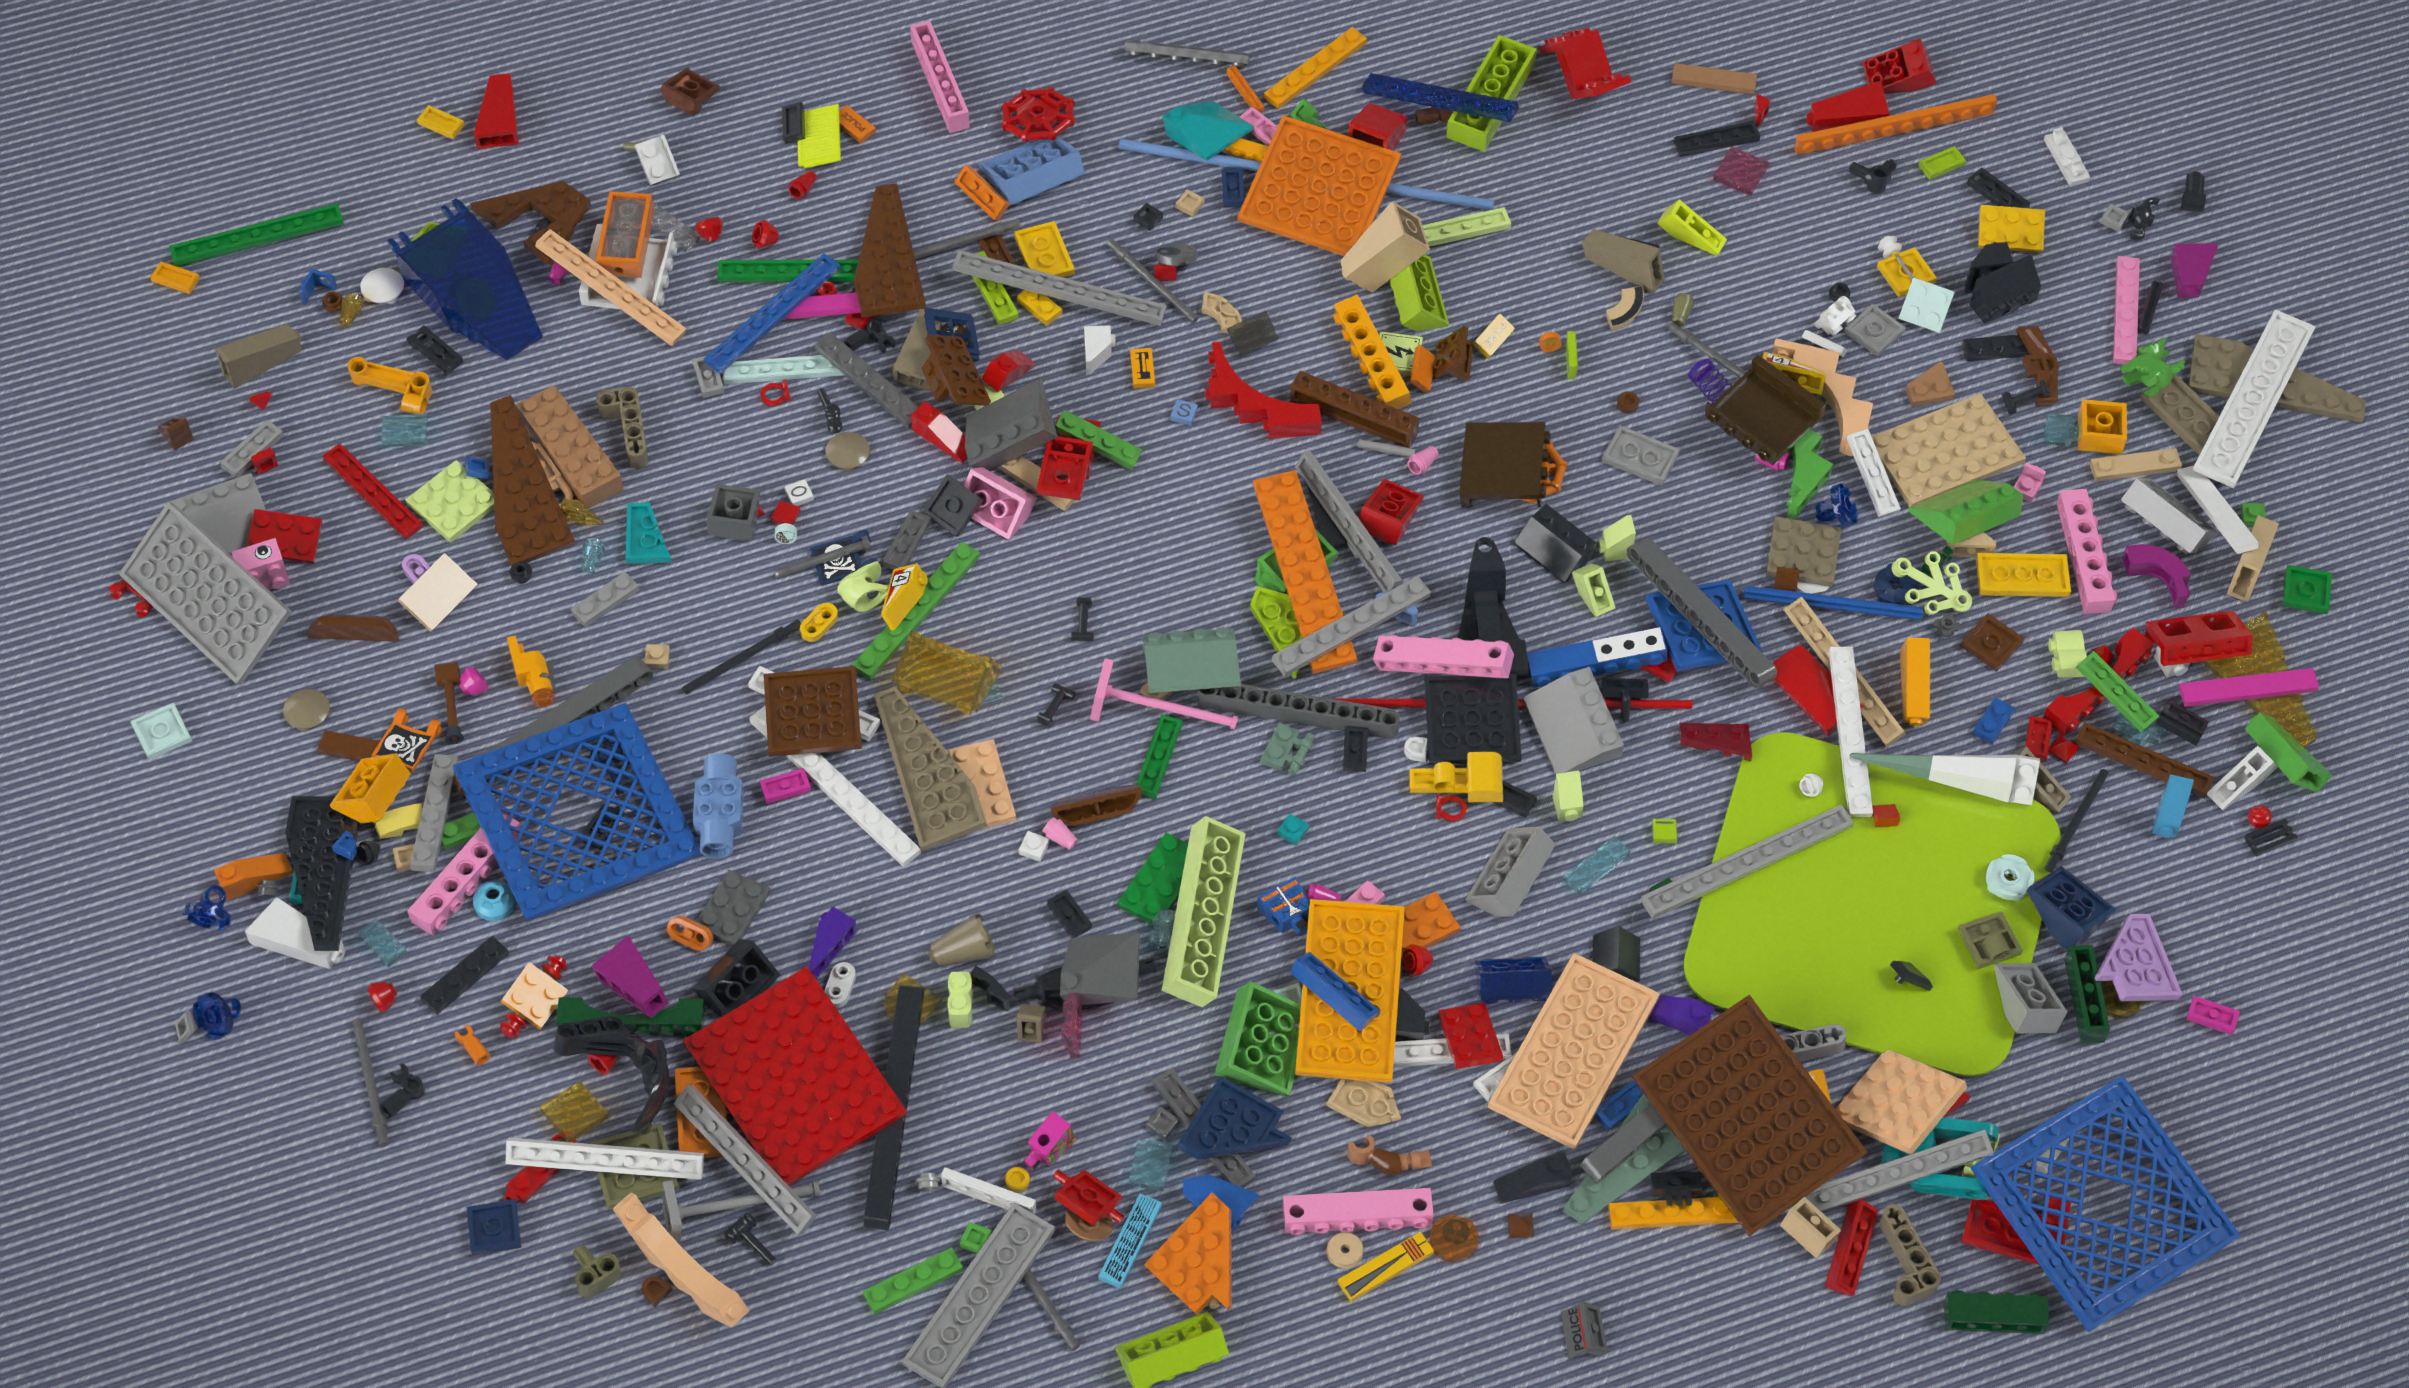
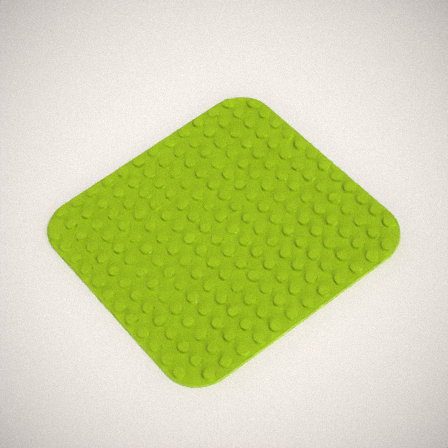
M1787 732L1769 734L1751 744L1752 761H1746L1742 758L1712 864L1839 805H1842L1848 814L1840 746ZM1867 762L1872 805L1895 804L1900 814L1898 826L1875 827L1873 815L1872 817H1852L1851 819L1854 822L1852 828L1702 896L1683 965L1688 985L1702 1001L1713 1007L1727 1010L1750 994L1772 1024L1796 1031L1838 1024L1846 1031V1045L1878 1054L1885 1053L1889 1049L1948 1074L1961 1077H1976L1990 1073L2004 1062L2011 1049L2015 1030L2005 1016L1994 970L1995 964L1978 969L1958 932L1959 925L2002 911L2023 951L2019 956L1998 963H2032L2042 922L2038 910L2029 894H2026L2020 901L2006 900L1991 894L1987 889L1986 872L1989 864L1994 859H1999L2002 855L2006 854L2016 855L2023 858L2028 863L2027 866L2030 870H2033L2034 884L2051 873L2047 872L2044 867L2050 858L2053 846L2060 841L2061 835L2053 815L2047 808L2035 800L2032 801V805L2010 801L2005 802ZM1810 773L1818 775L1823 780L1822 792L1814 797L1804 795L1800 789L1801 779ZM2008 873L2007 876H2004L2008 881L2016 880L2012 877V874ZM1891 962H1910L1930 980L1933 988L1928 991L1906 981L1899 984L1894 979L1897 973L1890 966Z

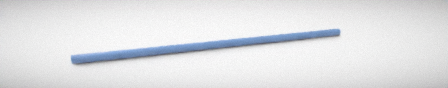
M1120 139L1119 149L1237 169L1243 168V170L1255 172L1258 171L1262 163L1260 161L1217 154L1206 161L1187 149ZM1390 183L1386 192L1388 194L1485 210H1493L1494 200L1393 183Z

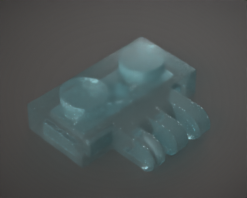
M2121 712L2114 726V729L2124 732L2122 738L2126 740L2127 738L2131 739V742H2138L2143 747L2146 741L2157 745L2164 728L2155 724L2156 721H2154L2141 733Z

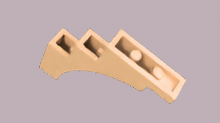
M1775 339L1773 354L1789 357L1826 373L1822 396L1831 406L1839 425V453L1854 456L1846 437L1868 428L1873 403L1853 399L1852 395L1856 378L1835 373L1840 353Z
M628 1194L612 1208L649 1262L663 1269L677 1289L691 1295L704 1314L732 1327L750 1311L737 1292L713 1277L676 1242L656 1217L647 1212L635 1194Z

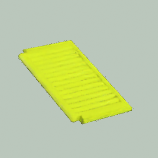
M839 104L804 111L805 139L797 141L798 166L810 168L841 161Z

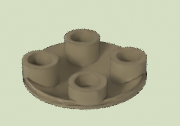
M854 432L839 433L832 437L826 445L827 459L834 466L842 468L845 472L853 471L855 467L862 465L870 456L869 443L863 436Z
M304 689L295 692L286 700L283 714L290 725L298 728L301 732H306L310 728L318 726L330 716V704L327 697L320 691Z

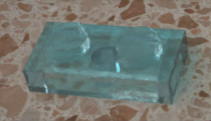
M377 918L358 932L360 939L388 968L407 954L405 947Z

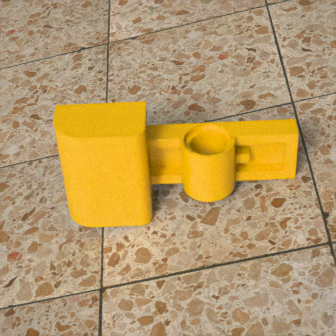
M1469 752L1467 754V768H1455L1452 763L1440 762L1434 768L1409 769L1410 793H1468V802H1503L1502 756L1496 752Z

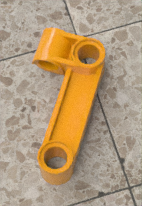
M362 357L352 358L348 362L347 367L354 384H367L404 393L400 411L420 416L425 413L427 403L432 395V387L426 373H413L367 362Z

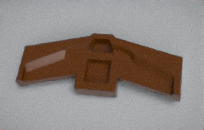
M2018 326L2016 332L2020 335L2030 354L2025 355L2022 359L2026 377L2036 378V387L2041 386L2039 381L2045 380L2051 395L2048 398L2044 394L2037 396L2035 406H2051L2058 402L2059 365L2057 358L2051 351L2039 326Z

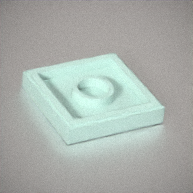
M174 703L130 721L148 760L192 742Z

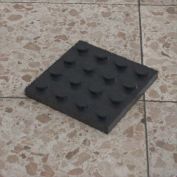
M1509 674V678L1461 675L1424 676L1429 764L1440 762L1452 764L1467 763V754L1469 752H1496L1502 756V762H1521L1516 674Z

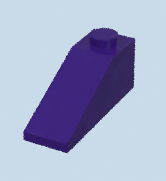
M834 906L828 912H824L818 921L809 963V970L816 980L857 932L856 920Z
M1660 995L1648 1019L1691 1035L1712 1020L1715 1007L1691 998Z

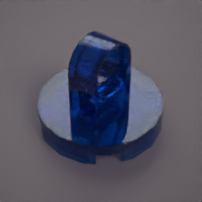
M1844 483L1832 486L1830 489L1831 499L1816 505V518L1819 521L1827 522L1838 519L1845 528L1857 523V507L1855 503L1851 504L1848 496H1851L1852 493Z
M218 885L206 888L201 895L200 901L187 903L183 911V916L188 915L187 920L207 929H210L211 925L219 926L218 930H226L230 927L232 920L231 915L223 910L226 893ZM211 890L219 895L217 903H213L209 899L208 895Z
M206 992L198 996L197 1002L192 1007L193 1017L198 1028L203 1027L207 1032L205 1036L213 1040L228 1036L233 1029V1020L241 1012L240 1001L232 997L222 998L214 992ZM229 1002L232 1004V1010L228 1005Z

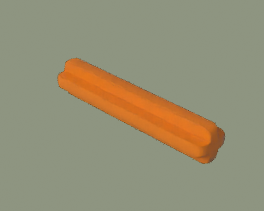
M1234 65L1228 67L1226 74L1250 108L1254 107L1262 113L1264 105L1238 68Z

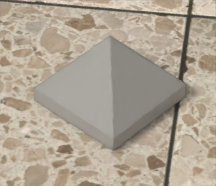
M188 1010L175 1023L180 1044H183L199 1029L191 1012Z

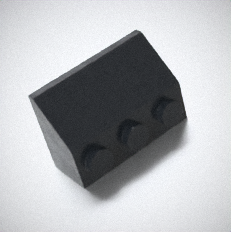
M2028 255L1976 280L1970 307L1983 323L1997 320L2002 315L2014 312L2019 307L2027 303L2031 304L2037 300L2041 284L2033 257Z
M1547 503L1531 516L1514 543L1515 546L1564 584L1573 577V571L1584 567L1594 558L1596 542Z
M739 939L698 981L692 990L700 999H703L704 1004L709 1009L723 1017L766 991L781 974L753 940Z

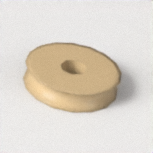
M1340 1232L1330 1238L1326 1253L1333 1265L1338 1268L1348 1269L1359 1264L1363 1257L1364 1248L1358 1236L1349 1232ZM1346 1247L1349 1249V1252L1343 1253L1341 1248Z

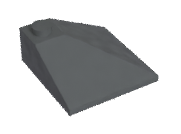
M1132 932L1070 938L1061 971L1060 996L1067 1005L1076 1006L1138 1000L1140 933Z

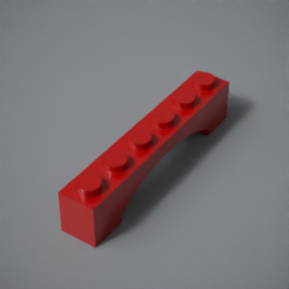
M2132 627L2118 640L2114 651L2118 655L2117 662L2112 669L2123 680L2127 676L2131 678L2138 670V666L2141 663L2146 664L2152 657L2153 653H2151L2154 643ZM2095 686L2072 696L2064 697L2060 694L2046 708L2043 718L2053 720L2052 728L2062 736H2065L2069 731H2075L2081 723L2080 720L2084 717H2090L2095 710V706L2097 704L2102 705L2107 698Z

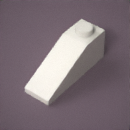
M2257 746L2210 789L2207 795L2224 810L2261 784L2278 767Z

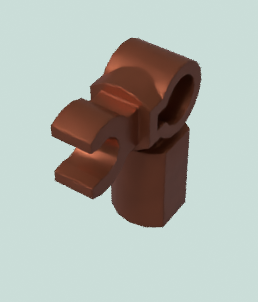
M1447 91L1444 92V98H1439L1437 93H1434L1433 102L1437 108L1430 107L1415 110L1414 116L1417 125L1435 123L1438 120L1448 123L1455 107L1449 101V93Z

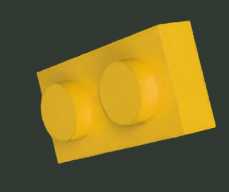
M1024 290L1017 296V302L1046 326L1062 315V308L1046 295Z

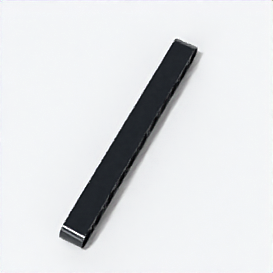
M899 985L885 1080L907 1111L924 1000V987ZM906 1115L876 1134L864 1213V1228L889 1230Z

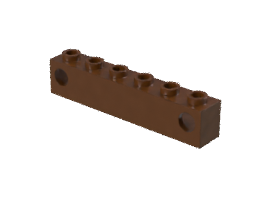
M1299 371L1290 386V402L1297 404H1319L1320 414L1402 447L1410 448L1418 435L1419 417L1303 371Z

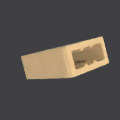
M2257 516L2251 533L2259 542L2258 549L2243 552L2227 595L2245 602L2249 601L2279 523Z

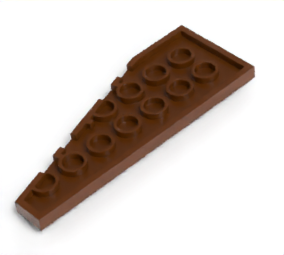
M897 183L880 185L875 188L854 279L861 318L926 308Z
M509 395L490 402L495 528L511 566L518 562L529 563L575 545L574 537L512 396Z

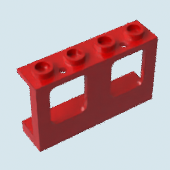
M2233 610L2146 621L2145 637L2152 642H2156L2160 647V663L2163 666L2252 654L2253 635Z

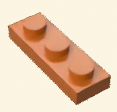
M964 165L954 182L992 219L999 221L1010 203L970 165Z

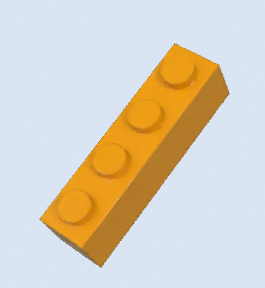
M1240 138L1221 152L1262 162L1269 146Z

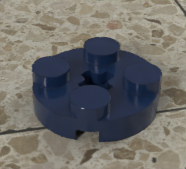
M1893 563L1888 564L1875 577L1873 588L1877 593L1876 597L1880 602L1910 605L1905 599V594L1911 589L1919 590V582L1908 575L1897 577L1892 572ZM1893 584H1899L1902 587V589L1899 587L1897 589H1893ZM1910 593V598L1915 600V594Z

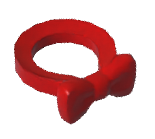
M786 379L782 380L783 384L769 383L762 388L760 397L765 405L773 407L781 405L784 401H791ZM772 388L784 391V394L776 400H769L765 397L766 392Z
M1437 795L1436 819L1439 820L1442 817L1450 822H1457L1463 819L1467 810L1463 799L1454 795L1442 798V795ZM1449 801H1455L1460 804L1462 811L1458 815H1449L1441 809V806Z

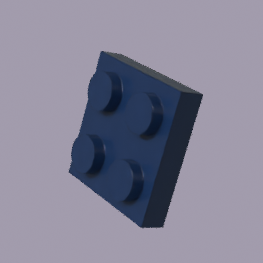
M516 1199L466 1207L472 1256L522 1248Z

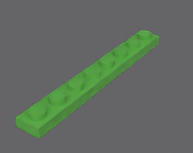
M961 542L928 579L924 594L897 628L890 630L887 625L852 664V666H855L856 672L871 681L980 558V552Z

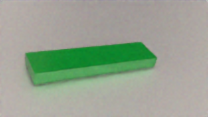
M1165 715L1160 716L1136 785L1141 786L1142 797L1157 799L1183 726V720Z

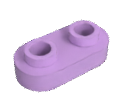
M417 554L408 555L402 561L404 574L413 584L430 568L428 563Z

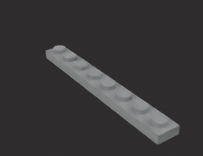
M1304 451L1295 466L1299 474L1381 590L1386 592L1398 587L1402 582L1398 573L1312 452Z
M1416 576L1272 656L1271 660L1285 677L1430 597L1431 591L1419 576Z
M687 1085L674 1102V1105L795 1233L803 1235L817 1215L693 1085Z
M1982 1130L1825 1183L1805 1198L1818 1210L1825 1212L1994 1155L1986 1130Z

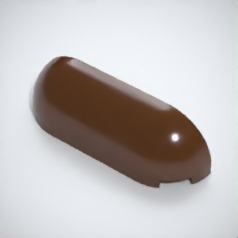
M326 614L312 622L307 634L308 638L399 642V634L395 625L387 618L381 616Z
M1139 785L1118 786L1060 800L1051 804L1050 809L1057 820L1061 819L1064 824L1069 826L1081 825L1129 813L1139 801L1142 790Z

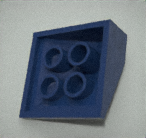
M2063 866L2046 875L2026 890L2050 934L2065 949H2068L2069 946L2082 945L2117 910Z

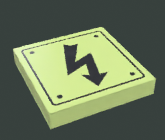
M1380 332L1379 336L1398 372L1402 375L1411 376L1415 347L1422 345L1423 337Z

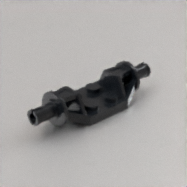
M1153 957L1139 960V975L1156 972ZM1062 967L1051 970L1041 976L1035 974L1034 985L1013 988L1017 1004L1038 999L1041 1006H1048L1067 1014L1115 1003L1068 1006L1061 996L1060 998L1045 996L1044 993L1056 991H1059L1060 995Z

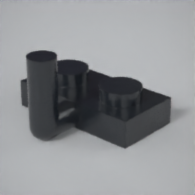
M1602 677V696L1611 699L1622 697L1620 720L1629 721L1631 699L1639 700L1649 697L1648 679Z

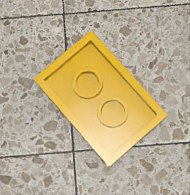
M1981 205L1979 212L1978 248H1983L1986 244L1993 242H2007L2010 251L2042 253L2045 210Z
M1055 221L1014 231L1015 240L1027 268L1059 277L1075 274V268Z

